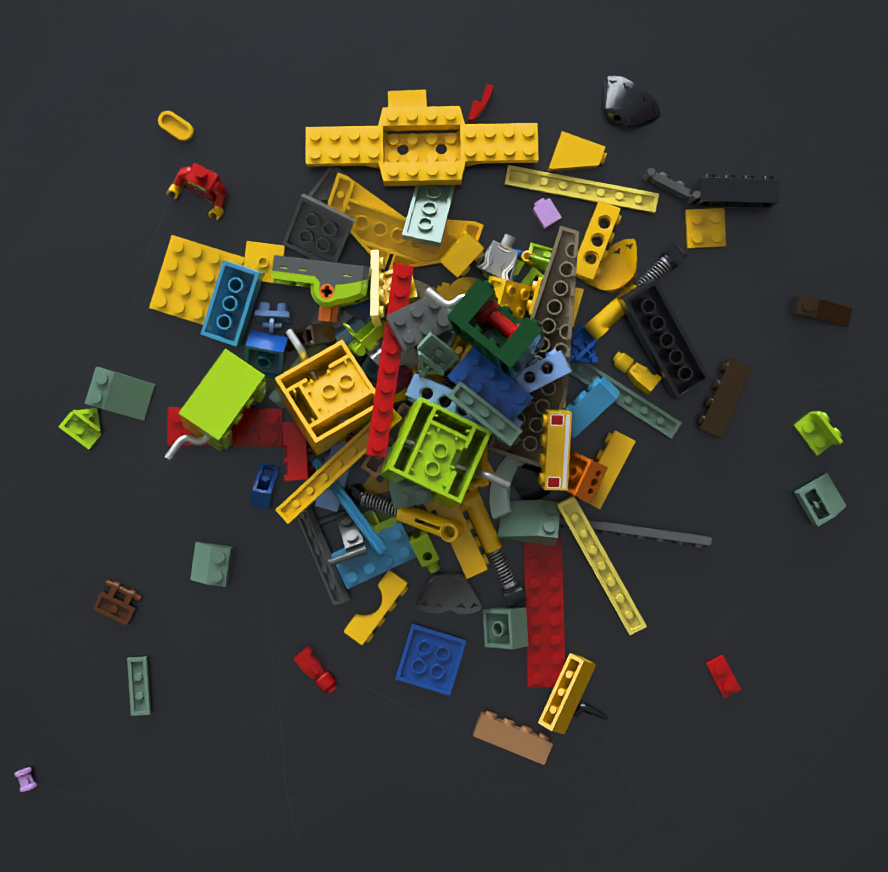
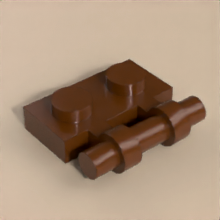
M107 580L104 586L110 589L109 594L103 591L100 592L93 610L128 626L136 610V607L130 605L132 600L139 603L142 596L133 589L129 590L121 586V583L117 581ZM116 593L126 596L125 600L122 601L115 598Z

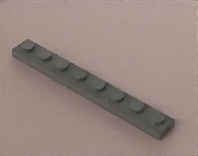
M560 516L559 524H561V528L570 529L564 517ZM588 519L592 528L599 530L600 534L610 535V532H618V536L629 537L632 534L637 535V539L642 540L654 537L657 542L667 543V540H675V544L684 546L689 542L694 543V547L705 548V545L711 546L712 538L708 536Z

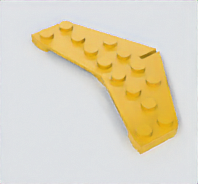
M337 173L328 200V206L356 219L350 233L370 255L371 250H379L380 256L384 257L386 267L389 255L393 254L389 270H393L394 263L414 267L441 263L440 257L465 230L478 241L484 226L475 221L447 220L440 247L403 240L402 233L407 217H404L354 180L341 173Z

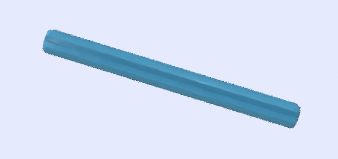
M317 458L312 462L316 471L325 464L321 458ZM336 481L329 487L377 554H383L387 547L340 483Z

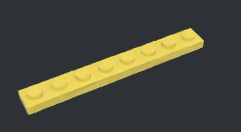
M508 165L504 183L507 186L596 203L600 200L613 206L654 214L656 213L659 193Z
M572 495L557 503L561 514L629 635L646 628L645 621L576 497Z

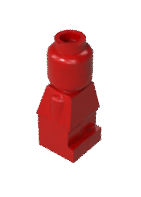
M308 646L297 654L294 660L305 674L312 679H316L315 684L322 692L330 694L337 688L335 680L328 672H324L325 669L319 659L312 654L313 649Z

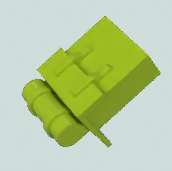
M371 319L357 333L348 324L343 323L342 325L353 338L348 344L350 352L357 356H363L366 350L370 352L378 344L377 341L383 337L385 321L382 320V326H374Z

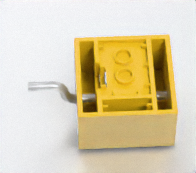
M289 329L286 335L297 350L302 363L275 378L276 391L312 450L318 456L344 441L351 432L354 435L361 431L371 421L375 389L343 340L308 359V355L292 329Z

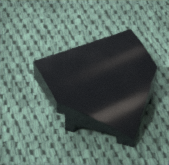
M518 466L513 485L522 500H538L551 493V490H544L541 484L538 483V475L542 471Z

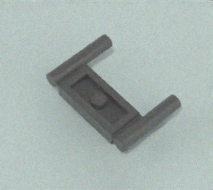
M649 168L642 177L645 182L651 181V183L683 199H687L688 204H693L701 196L699 191H694L690 195L691 189L687 188V184L682 181L675 182L671 180V177L664 172H660V174L656 172L655 174L654 168Z
M345 509L317 519L319 526L337 520L347 553L329 559L331 567L368 553L362 532Z

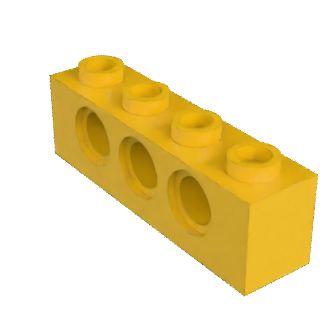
M600 200L598 201L578 251L577 278L590 283L594 278H598L601 268L598 266L600 261L604 262L608 253L605 248L607 243L611 244L615 235L612 230L614 225L618 226L622 217L619 214L621 208ZM606 221L608 228H601L599 222ZM598 238L602 245L599 247L594 246L592 239ZM592 256L595 263L592 265L588 264L585 261V257Z

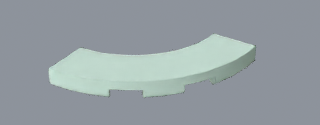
M506 456L494 475L512 483L518 466L522 467L526 462ZM491 482L489 495L492 518L498 519L512 512L510 506L511 489L510 487L505 489Z

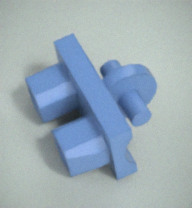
M260 302L258 310H255L256 323H262V328H269L270 334H274L275 328L282 329V324L291 325V316L287 303L277 304V311H270V303Z

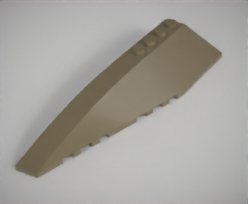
M563 226L559 228L530 320L534 318L542 324L541 328L543 329L545 345L532 360L538 358L540 361L546 358V353L556 349L557 352L562 350L570 366L579 231ZM548 362L543 365V371L546 374H550L553 371L552 364ZM530 371L527 372L525 375L526 381L529 383L534 382L535 374ZM569 373L529 393L533 400L517 417L523 421L520 427L523 432L511 447L497 440L498 437L492 434L488 450L542 468V465L539 463L540 453H543V446L540 444L541 434H544V426L541 424L542 414H545V409H563L568 394Z

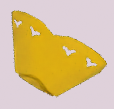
M625 239L613 244L609 248L604 262L601 261L599 265L601 271L598 278H594L591 283L585 280L582 281L612 294L634 282L637 278V245L635 239ZM620 248V254L614 253ZM591 258L587 263L590 265L594 264V258Z

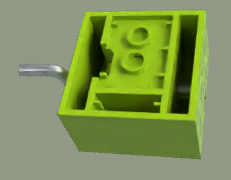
M225 348L179 412L183 427L199 438L192 435L179 437L164 457L171 461L184 443H191L196 446L208 443L220 452L224 449L227 450L233 442L231 427L233 424L237 425L243 417L242 411L245 407L249 408L252 404L255 406L257 402L261 403L265 398V375Z
M422 397L410 405L397 434L398 438L393 443L379 474L395 483L406 479L435 493L432 500L448 508L461 504L472 477L489 480L505 489H508L511 482L490 472L476 470L491 435L488 429Z

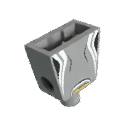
M505 234L501 243L493 240L475 269L494 277L511 280L518 251L512 249L515 238Z

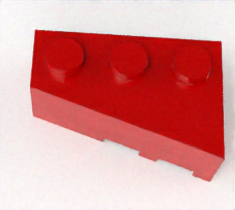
M295 422L282 423L283 447L285 450L284 464H286L284 479L285 481L309 479L312 476L311 474L315 473L314 467L310 463V455H313V450Z

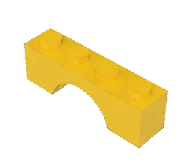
M392 569L388 570L378 583L382 593L380 608L370 615L355 614L345 628L344 633L361 645L364 642L369 643L374 636L372 631L376 626L380 628L386 620L383 616L387 611L392 612L397 605V602H395L399 595L402 597L408 590L406 586L408 581Z

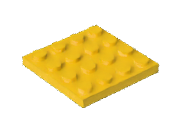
M171 235L149 308L203 325L223 260L244 266L245 258Z

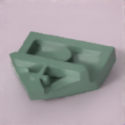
M429 332L417 346L419 377H426V375L432 374L443 376L444 372L459 359V355L432 332Z

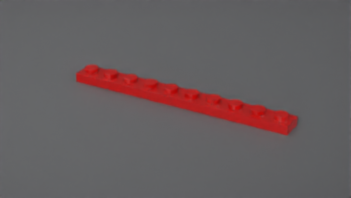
M394 263L386 316L408 306L414 266ZM385 321L366 449V456L384 459L387 454L402 351L387 321Z

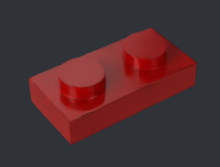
M720 655L705 663L723 698L741 690L724 655Z

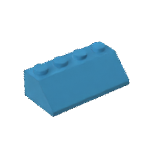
M223 260L200 334L236 347L242 346L265 273Z

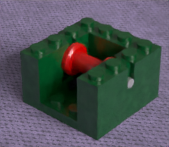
M478 279L466 294H460L451 301L445 300L429 287L425 292L427 296L443 308H454L447 316L454 333L478 350L514 381L545 345L543 329L541 328L542 324L536 319L532 318L530 320L528 317L524 320L519 317L517 320L512 316L513 312L507 306L501 307L498 304L494 290L495 287L487 280L483 282Z

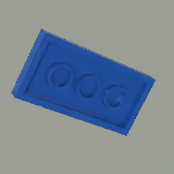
M474 347L471 348L447 376L455 385L460 381L511 422H514L533 400L529 393Z

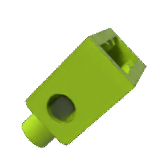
M421 529L408 533L409 542L421 566H427L430 573L437 572L440 569L437 562L440 558L429 533Z

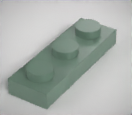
M148 656L127 658L131 716L150 715L151 699Z

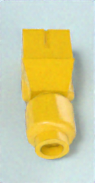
M618 352L612 359L614 366L622 373L627 372V377L633 386L646 395L654 389L662 378L658 374L653 375L643 365L637 362L634 364V359L626 353Z

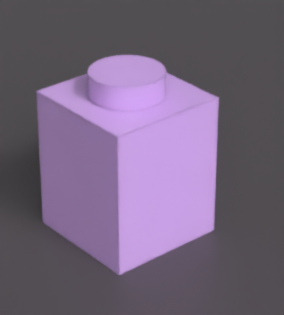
M542 198L534 203L535 207L532 211L544 230L561 220L562 217L550 198L547 200Z

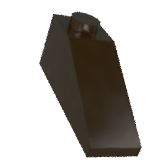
M798 295L795 297L792 316L848 327L852 308L819 298Z
M332 322L311 324L293 330L304 349L335 341V329ZM288 338V352L296 351Z

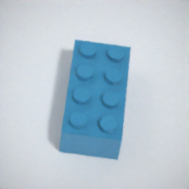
M402 522L376 533L387 547L383 554L378 555L365 538L367 554L336 565L347 589L417 557ZM343 547L333 552L331 556L334 558L347 553V551Z

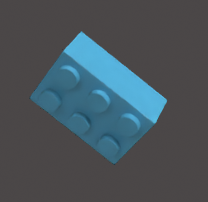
M605 375L601 379L597 377L587 388V392L583 390L573 401V405L569 403L563 409L572 412L571 436L573 438L579 435L619 396L620 391Z

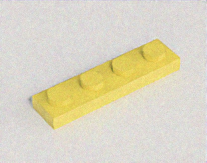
M371 250L370 316L374 326H382V318L385 317V309L382 306V301H385L384 289H382V285H385V276L382 273V269H385L384 257L380 256L379 250Z

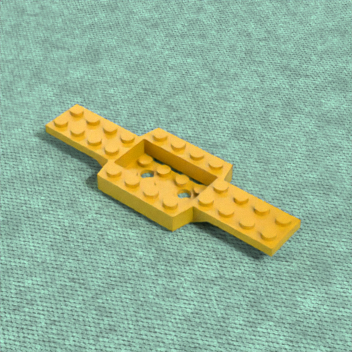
M460 106L385 107L382 109L378 126L306 127V167L368 166L380 169L384 186L461 185L465 167L484 163H538L539 160L537 123L465 124ZM447 130H458L456 133H429V134H414V133H411V134H388V133H387V132H391V131H447ZM402 145L407 146L409 149L405 155H401L397 151ZM444 145L447 151L444 154H438L436 147Z

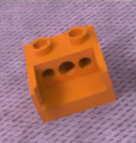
M570 450L567 492L592 503L608 467Z

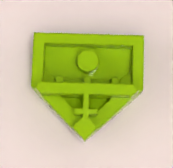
M97 407L73 410L58 426L59 429L89 451L102 436Z

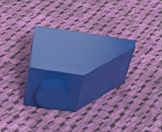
M260 464L251 492L250 506L264 509L270 508L279 473L278 466Z

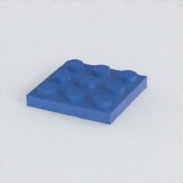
M412 623L395 679L450 696L467 640Z

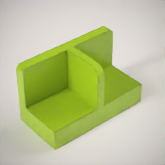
M375 509L362 514L376 533L399 523L394 516H389Z

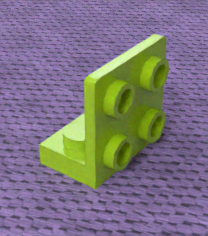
M811 411L796 422L793 427L813 453L818 456L832 444L841 445L843 440L841 439V432L830 425L829 422L831 420L826 413Z

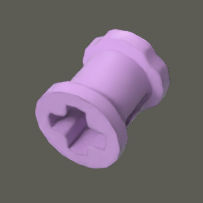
M31 767L14 773L21 786L20 792L37 786L31 775Z

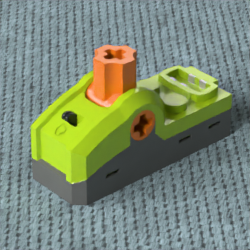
M274 255L271 275L274 283L311 288V295L314 301L320 305L318 320L338 323L341 307L371 299V267Z

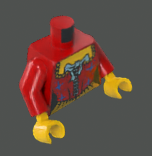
M194 163L192 167L181 168L173 182L174 184L170 186L166 194L174 192L176 195L174 199H176L181 192L180 187L213 203L215 207L209 212V217L211 218L215 213L217 216L216 220H218L224 214L221 207L226 196V188L222 185L219 175L197 163Z

